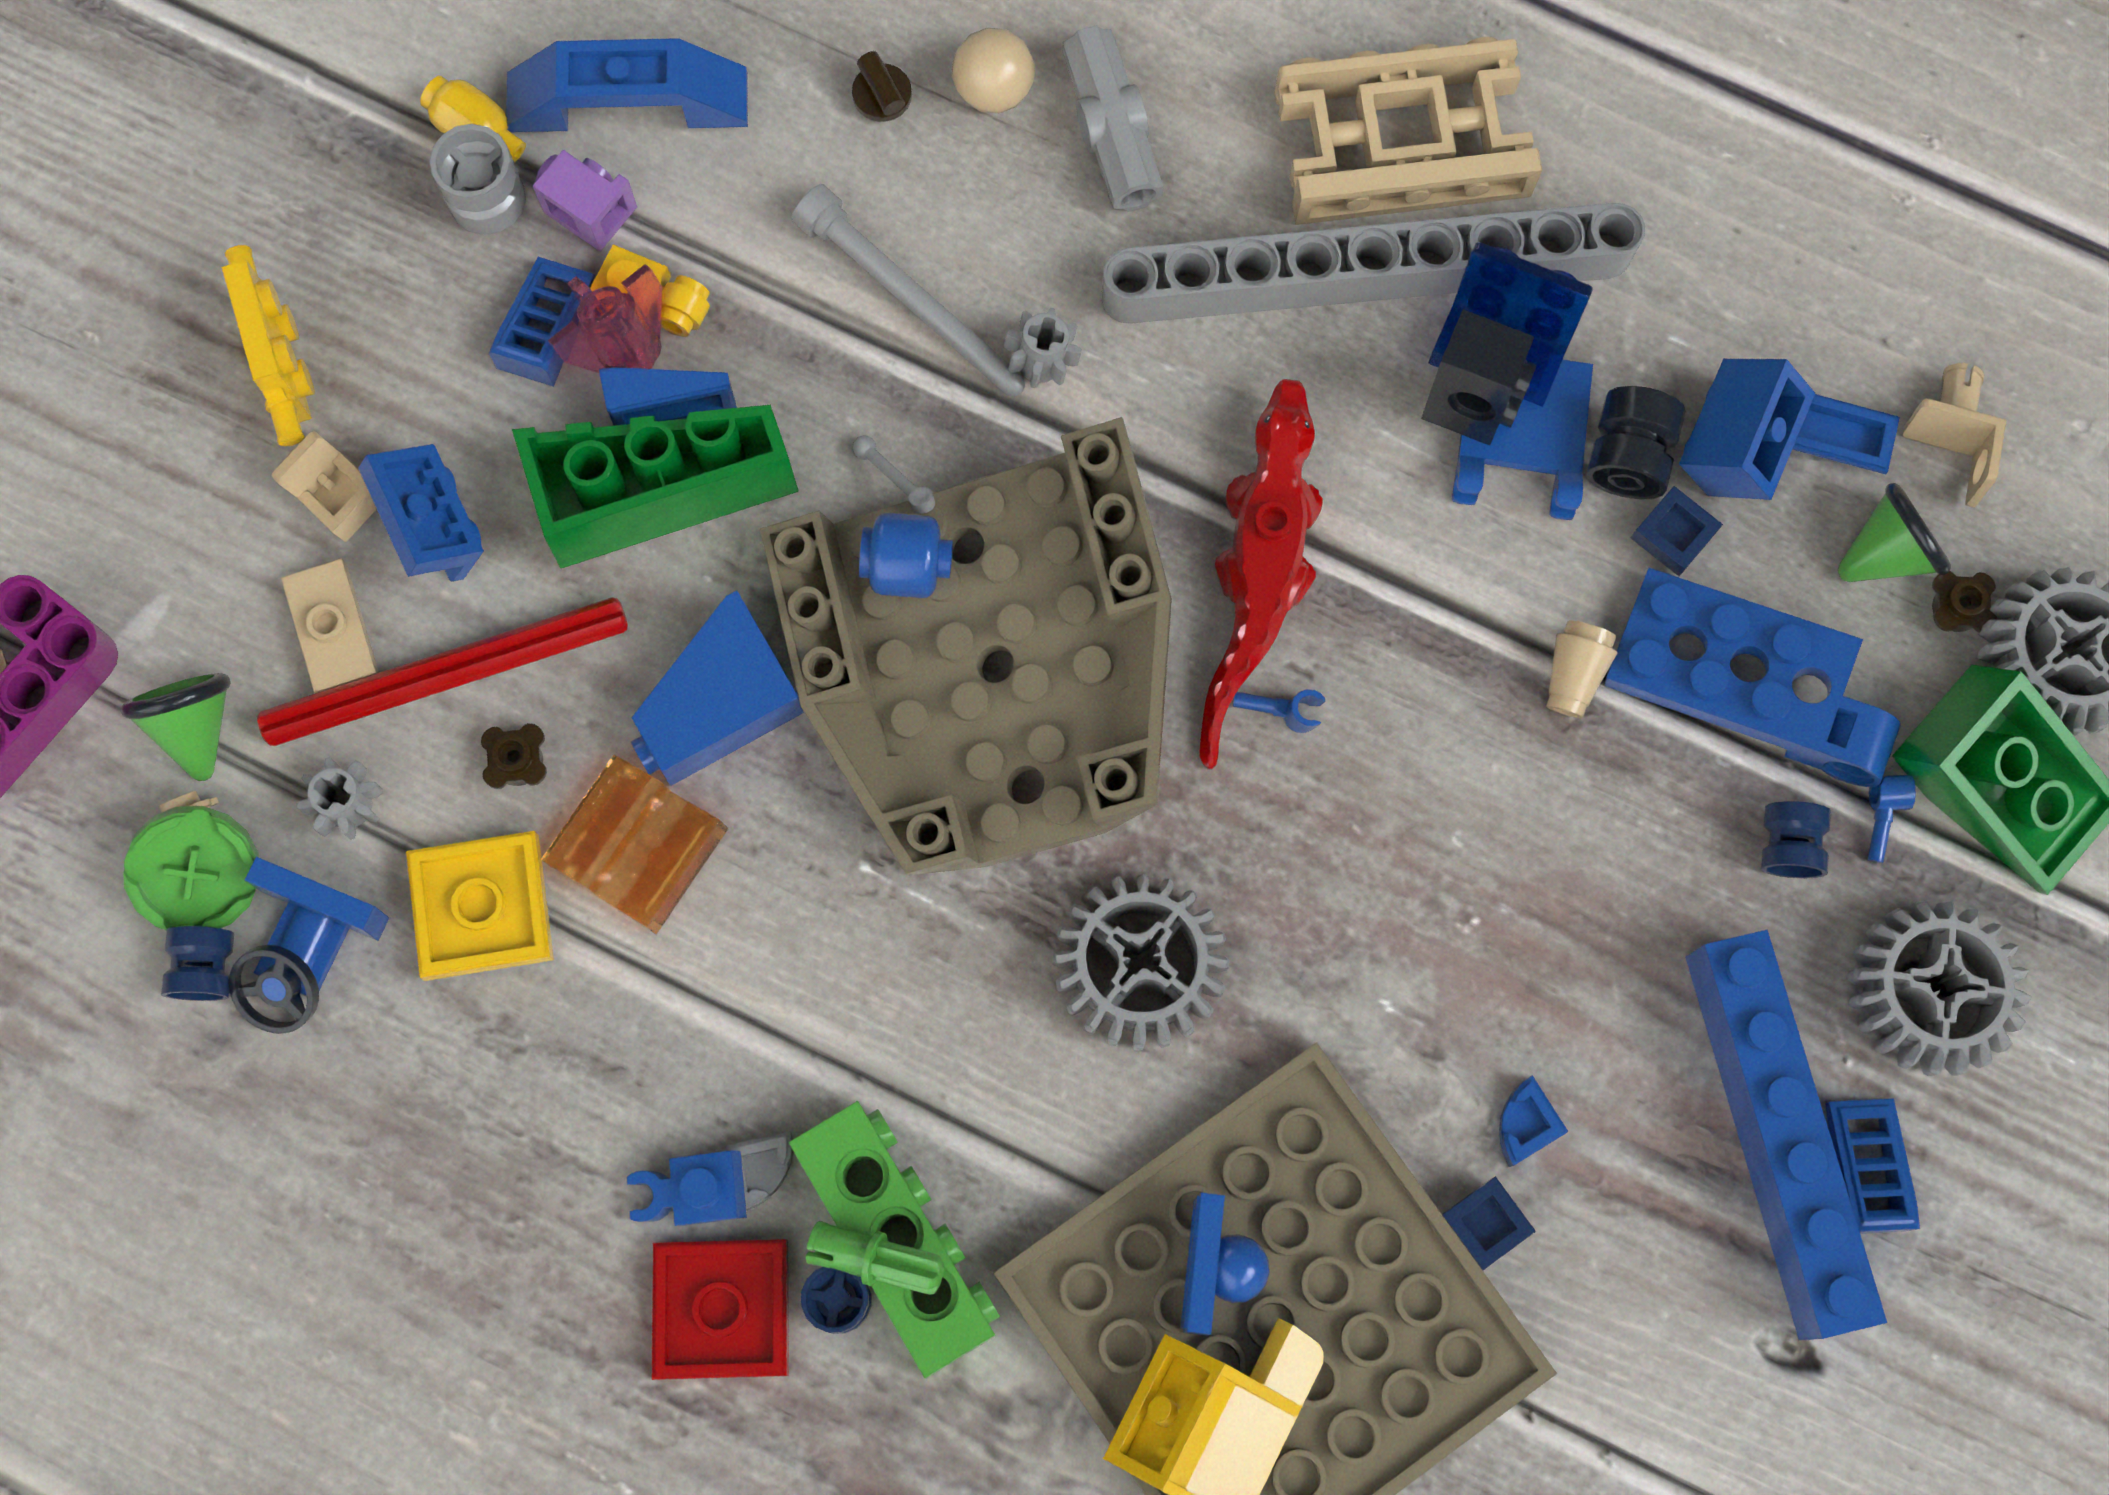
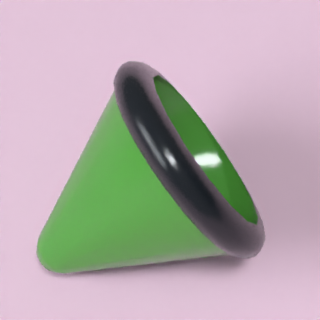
M1890 483L1886 486L1885 494L1840 562L1837 571L1839 577L1844 581L1857 582L1932 573L1946 575L1951 570V564L1900 485Z
M223 673L208 674L178 681L153 689L126 701L121 707V714L123 717L131 719L193 779L206 781L212 777L215 770L226 692L230 687L231 681L229 676Z

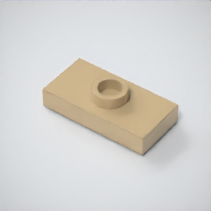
M342 558L281 578L314 693L379 673L349 569Z

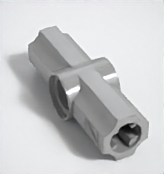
M1095 25L1077 30L1071 38L1063 41L1062 53L1076 92L1077 116L1088 152H1095L1113 209H1124L1130 212L1148 207L1152 201L1163 196V184L1148 141V119L1137 85L1129 84L1123 60L1111 29H1102Z

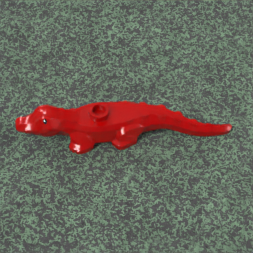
M1282 379L1274 388L1269 403L1262 412L1255 428V448L1258 454L1256 472L1250 473L1247 477L1240 475L1234 478L1226 490L1227 508L1231 518L1236 520L1232 547L1216 557L1215 569L1223 594L1226 597H1230L1231 601L1235 603V621L1228 648L1209 685L1203 712L1199 757L1203 765L1211 770L1217 764L1222 723L1231 701L1241 685L1271 648L1287 612L1293 606L1299 605L1316 578V571L1306 558L1303 557L1306 529H1310L1317 520L1322 509L1323 498L1317 488L1312 484L1308 485L1306 480L1302 479V468L1311 452L1315 439V429L1308 410L1306 391L1303 384L1298 380Z

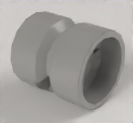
M467 124L456 126L439 138L433 146L429 159L431 174L457 224L469 232L484 235L501 232L513 225L523 212L526 196L521 177L514 165L508 146L502 137L486 126Z

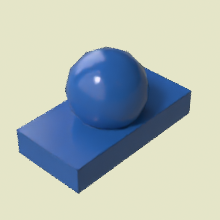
M1200 1193L1193 1200L1180 1329H1183V1333L1211 1335L1215 1295L1231 1303L1246 1302L1258 1296L1266 1286L1269 1277L1268 1257L1256 1241L1240 1234L1226 1235L1221 1238L1225 1195Z

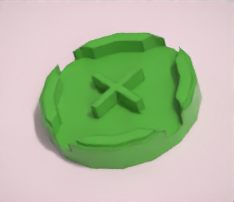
M205 806L174 807L151 817L134 834L124 860V889L135 910L155 927L164 930L181 926L223 928L232 924L251 904L256 888L246 882L245 878L255 858L259 857V852L248 831L228 814Z

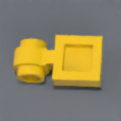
M614 244L586 295L590 306L643 328L646 327L655 310L658 312L655 318L656 322L665 330L681 337H688L691 330H698L710 308V304L707 301L710 292L704 285L683 275H678L674 283L669 282L671 275L667 266Z

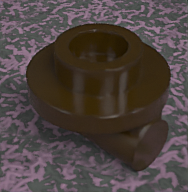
M876 51L862 55L857 61L860 72L852 85V97L856 109L864 117L877 122L891 121L900 117L908 109L912 99V88L909 78L900 68L883 63Z

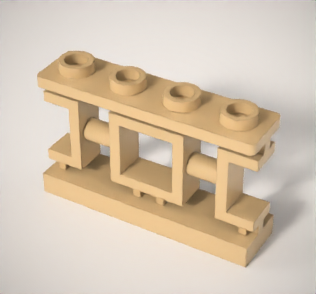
M1480 37L1464 45L1438 47L1435 44H1421L1404 52L1379 54L1376 51H1361L1348 58L1327 61L1308 57L1295 60L1289 65L1281 66L1278 70L1274 91L1276 104L1279 105L1280 122L1310 118L1316 157L1294 159L1292 162L1289 177L1291 187L1294 188L1292 207L1295 225L1531 197L1542 173L1539 149H1532L1534 143L1532 131L1502 135L1495 96L1515 94L1521 79L1520 68L1515 65V59L1518 54L1516 40H1497L1493 37ZM1473 83L1472 92L1475 106L1448 109L1444 86ZM1356 96L1355 107L1358 120L1329 123L1325 100ZM1427 104L1434 143L1383 149L1376 110ZM1480 130L1484 154L1454 158L1456 147L1453 133ZM1362 144L1366 168L1335 172L1337 164L1334 147Z

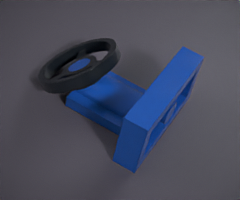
M256 857L245 881L261 892L288 904L268 944L250 949L234 963L229 974V991L235 1007L249 1023L270 1033H290L302 1027L314 1015L319 1003L321 986L349 929L379 941L390 917L369 903ZM261 957L253 972L259 976L257 981L242 985L241 974L247 960ZM300 994L307 996L306 1009ZM259 996L262 1001L272 1007L284 1006L296 1020L291 1022L271 1020L256 1011L246 997Z

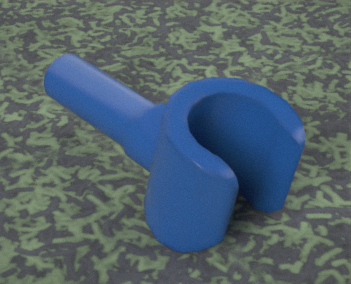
M1310 689L1300 691L1291 700L1237 692L1234 697L1233 707L1283 717L1286 725L1292 731L1306 733L1315 729L1321 722L1303 718L1299 713L1298 704L1304 703L1309 706H1321L1326 700L1320 692Z
M1889 775L1882 778L1880 785L1869 787V801L1872 809L1875 810V823L1867 858L1868 861L1884 863L1891 823H1893V810H1910L1915 804V781L1910 775Z

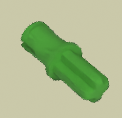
M818 1221L813 1227L806 1249L815 1250V1252L809 1251L806 1254V1262L808 1264L832 1268L861 1277L862 1284L868 1286L874 1285L876 1281H881L930 1295L937 1292L944 1273L945 1263L939 1255L889 1242L887 1234L880 1231L875 1232L871 1236Z

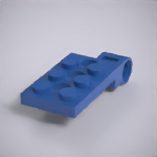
M1649 567L1619 643L1617 655L1611 664L1605 681V687L1787 749L1784 757L1820 769L1840 781L1863 787L1880 785L1901 726L1900 721L1887 711L1843 696L1863 639ZM1679 634H1691L1701 640L1705 653L1697 660L1684 661L1677 658L1671 652L1669 641ZM1743 654L1753 655L1764 664L1766 675L1755 682L1742 681L1733 674L1730 667L1731 660ZM1800 676H1815L1825 684L1828 693L1827 698L1818 703L1804 702L1795 695L1792 682Z

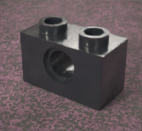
M1463 309L1440 362L1421 419L1491 445L1499 424L1509 428L1512 427L1537 367V364L1526 360L1534 336Z

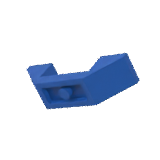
M679 38L556 41L507 72L506 117L508 131L510 132L568 131V108L682 106L688 128L748 127L747 67Z

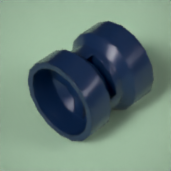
M1782 801L1766 805L1764 826L1770 832L1769 845L1762 850V871L1774 876L1801 879L1819 878L1827 875L1829 855L1823 848V836L1830 831V808L1824 805L1801 801Z
M201 926L168 928L166 930L165 951L171 956L170 969L162 977L161 996L190 1001H219L228 999L230 996L229 975L225 972V959L233 953L234 932L221 928Z
M821 1267L816 1269L806 1279L801 1291V1307L806 1319L815 1328L831 1334H846L857 1329L867 1319L872 1307V1293L868 1285L862 1284L861 1277L836 1269Z

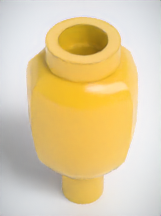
M441 75L433 78L425 87L420 98V105L428 110L431 123L444 134L456 126L467 124L486 126L502 137L508 146L514 162L521 157L526 148V143L508 131L507 117L504 110L488 95L462 79L448 81Z

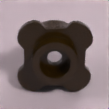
M1950 571L1946 575L1938 574L1934 578L1932 588L1936 595L1932 602L1933 620L1941 630L1946 632H1964L1973 628L1976 632L1980 633L1982 626L1986 622L1997 619V616L1990 610L1991 594L1995 591L1996 585L1988 574L1978 572L1973 577H1960ZM1960 597H1966L1969 600L1970 604L1968 607L1960 604Z
M527 723L520 730L503 731L499 727H491L483 733L481 745L487 751L488 766L483 770L482 776L488 786L494 789H502L506 784L512 786L526 784L535 786L544 780L547 768L543 764V754L540 746L545 741V735L539 726ZM518 751L520 754L519 759L514 762L509 761L508 755L510 752Z

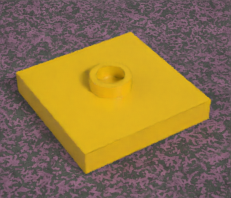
M536 831L406 851L419 975L422 980L429 981L554 960L540 841Z

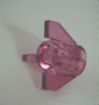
M644 264L621 282L628 294L621 293L618 288L613 286L602 287L592 292L577 276L567 283L580 302L577 309L579 323L577 326L573 321L548 340L557 355L565 363L599 373L601 368L651 369L654 366L662 349L660 341L662 285L650 267Z

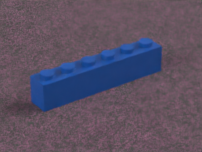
M1768 929L1704 944L1685 958L1798 1339H1825L1885 1324L1887 1319Z

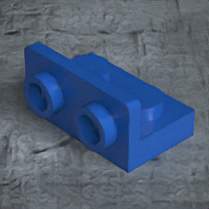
M430 444L366 455L358 469L407 576L445 570L451 582L463 580L484 552L481 546V535L477 525L468 518L457 494L455 478L450 469L444 466L435 445Z

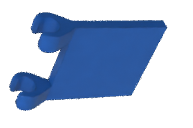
M1528 354L1526 360L1537 364V367L1512 427L1509 428L1499 424L1491 445L1464 435L1460 436L1452 500L1458 504L1475 505L1478 494L1483 487L1484 464L1553 474L1555 479L1549 514L1556 519L1572 520L1583 497L1582 473L1593 364Z

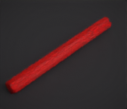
M611 597L262 710L257 715L259 731L265 742L270 746H277L624 633L628 629L627 618L621 602L617 598Z

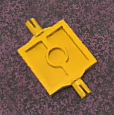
M247 245L233 246L225 252L229 265L223 266L222 271L253 381L266 398L265 407L266 411L271 414L277 442L280 446H293L299 444L305 438L300 422L312 419L306 397L315 394L309 370L303 359L296 360L290 343L299 340L298 329L287 304H280L271 280L269 278L262 280L258 277L252 257V249Z

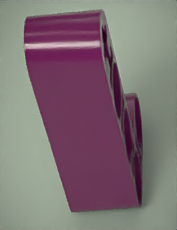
M30 575L10 577L0 584V624L26 644L0 674V798L110 676L118 660L116 643L107 633L43 582ZM42 601L38 614L33 619L22 622L23 614L27 607L35 602ZM88 637L89 645L86 651L80 657L69 660L70 650L73 645L80 639ZM45 685V695L41 702L35 707L26 709V701L30 693L37 687Z

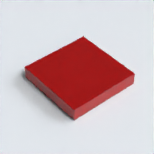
M787 1239L653 1243L652 1380L789 1376Z

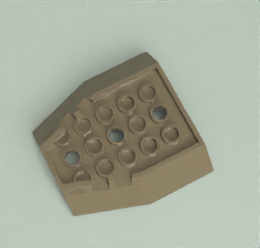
M1122 417L1061 435L1065 453L933 493L935 506L931 511L924 514L913 512L909 501H905L834 524L818 510L760 528L801 708L907 875L988 867L1101 835L1156 806L1158 803L1172 598ZM882 513L933 517L940 526L941 539L953 540V550L957 541L968 534L980 535L984 540V549L981 556L969 564L955 562L952 550L950 579L937 578L936 589L928 598L880 595L872 590L869 578L859 577L863 527L873 528L874 521ZM996 651L1011 653L1014 659V667L1011 674L1001 682L992 683L986 681L982 672L986 658ZM1029 770L1040 772L1044 779V790L1041 796L1029 804L1016 802L1012 794V786L1017 776Z

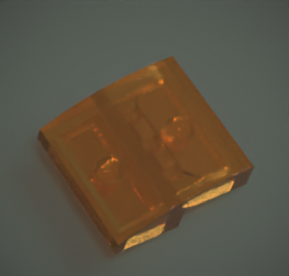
M614 754L541 860L584 890L657 935L729 828L720 819L670 791L658 779Z

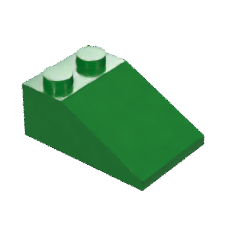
M1971 664L1892 755L1904 772L1914 778L1915 785L1929 801L2041 894L2048 895L2109 824V779L2021 671Z

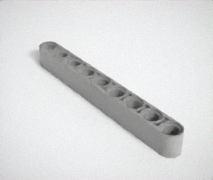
M1606 203L1130 247L1116 251L1105 263L1101 301L1104 310L1111 318L1121 323H1142L1610 279L1620 276L1629 267L1645 237V223L1635 208L1622 203ZM1611 235L1617 238L1623 247L1609 246L1600 236ZM1540 241H1553L1563 249V252L1552 253L1546 250L1540 244ZM1492 246L1498 249L1504 258H1490L1484 255L1479 247ZM1425 251L1434 252L1444 260V263L1438 265L1430 264L1424 261L1419 256V253ZM1373 257L1379 260L1385 268L1370 270L1363 267L1358 259ZM1306 262L1314 263L1320 266L1325 273L1317 276L1307 275L1298 268V265ZM1244 268H1253L1261 272L1265 278L1255 282L1247 281L1241 278L1237 272ZM1183 274H1194L1200 277L1204 283L1197 287H1186L1180 284L1176 278ZM1125 279H1132L1141 283L1144 288L1138 292L1127 293L1118 289L1115 284Z

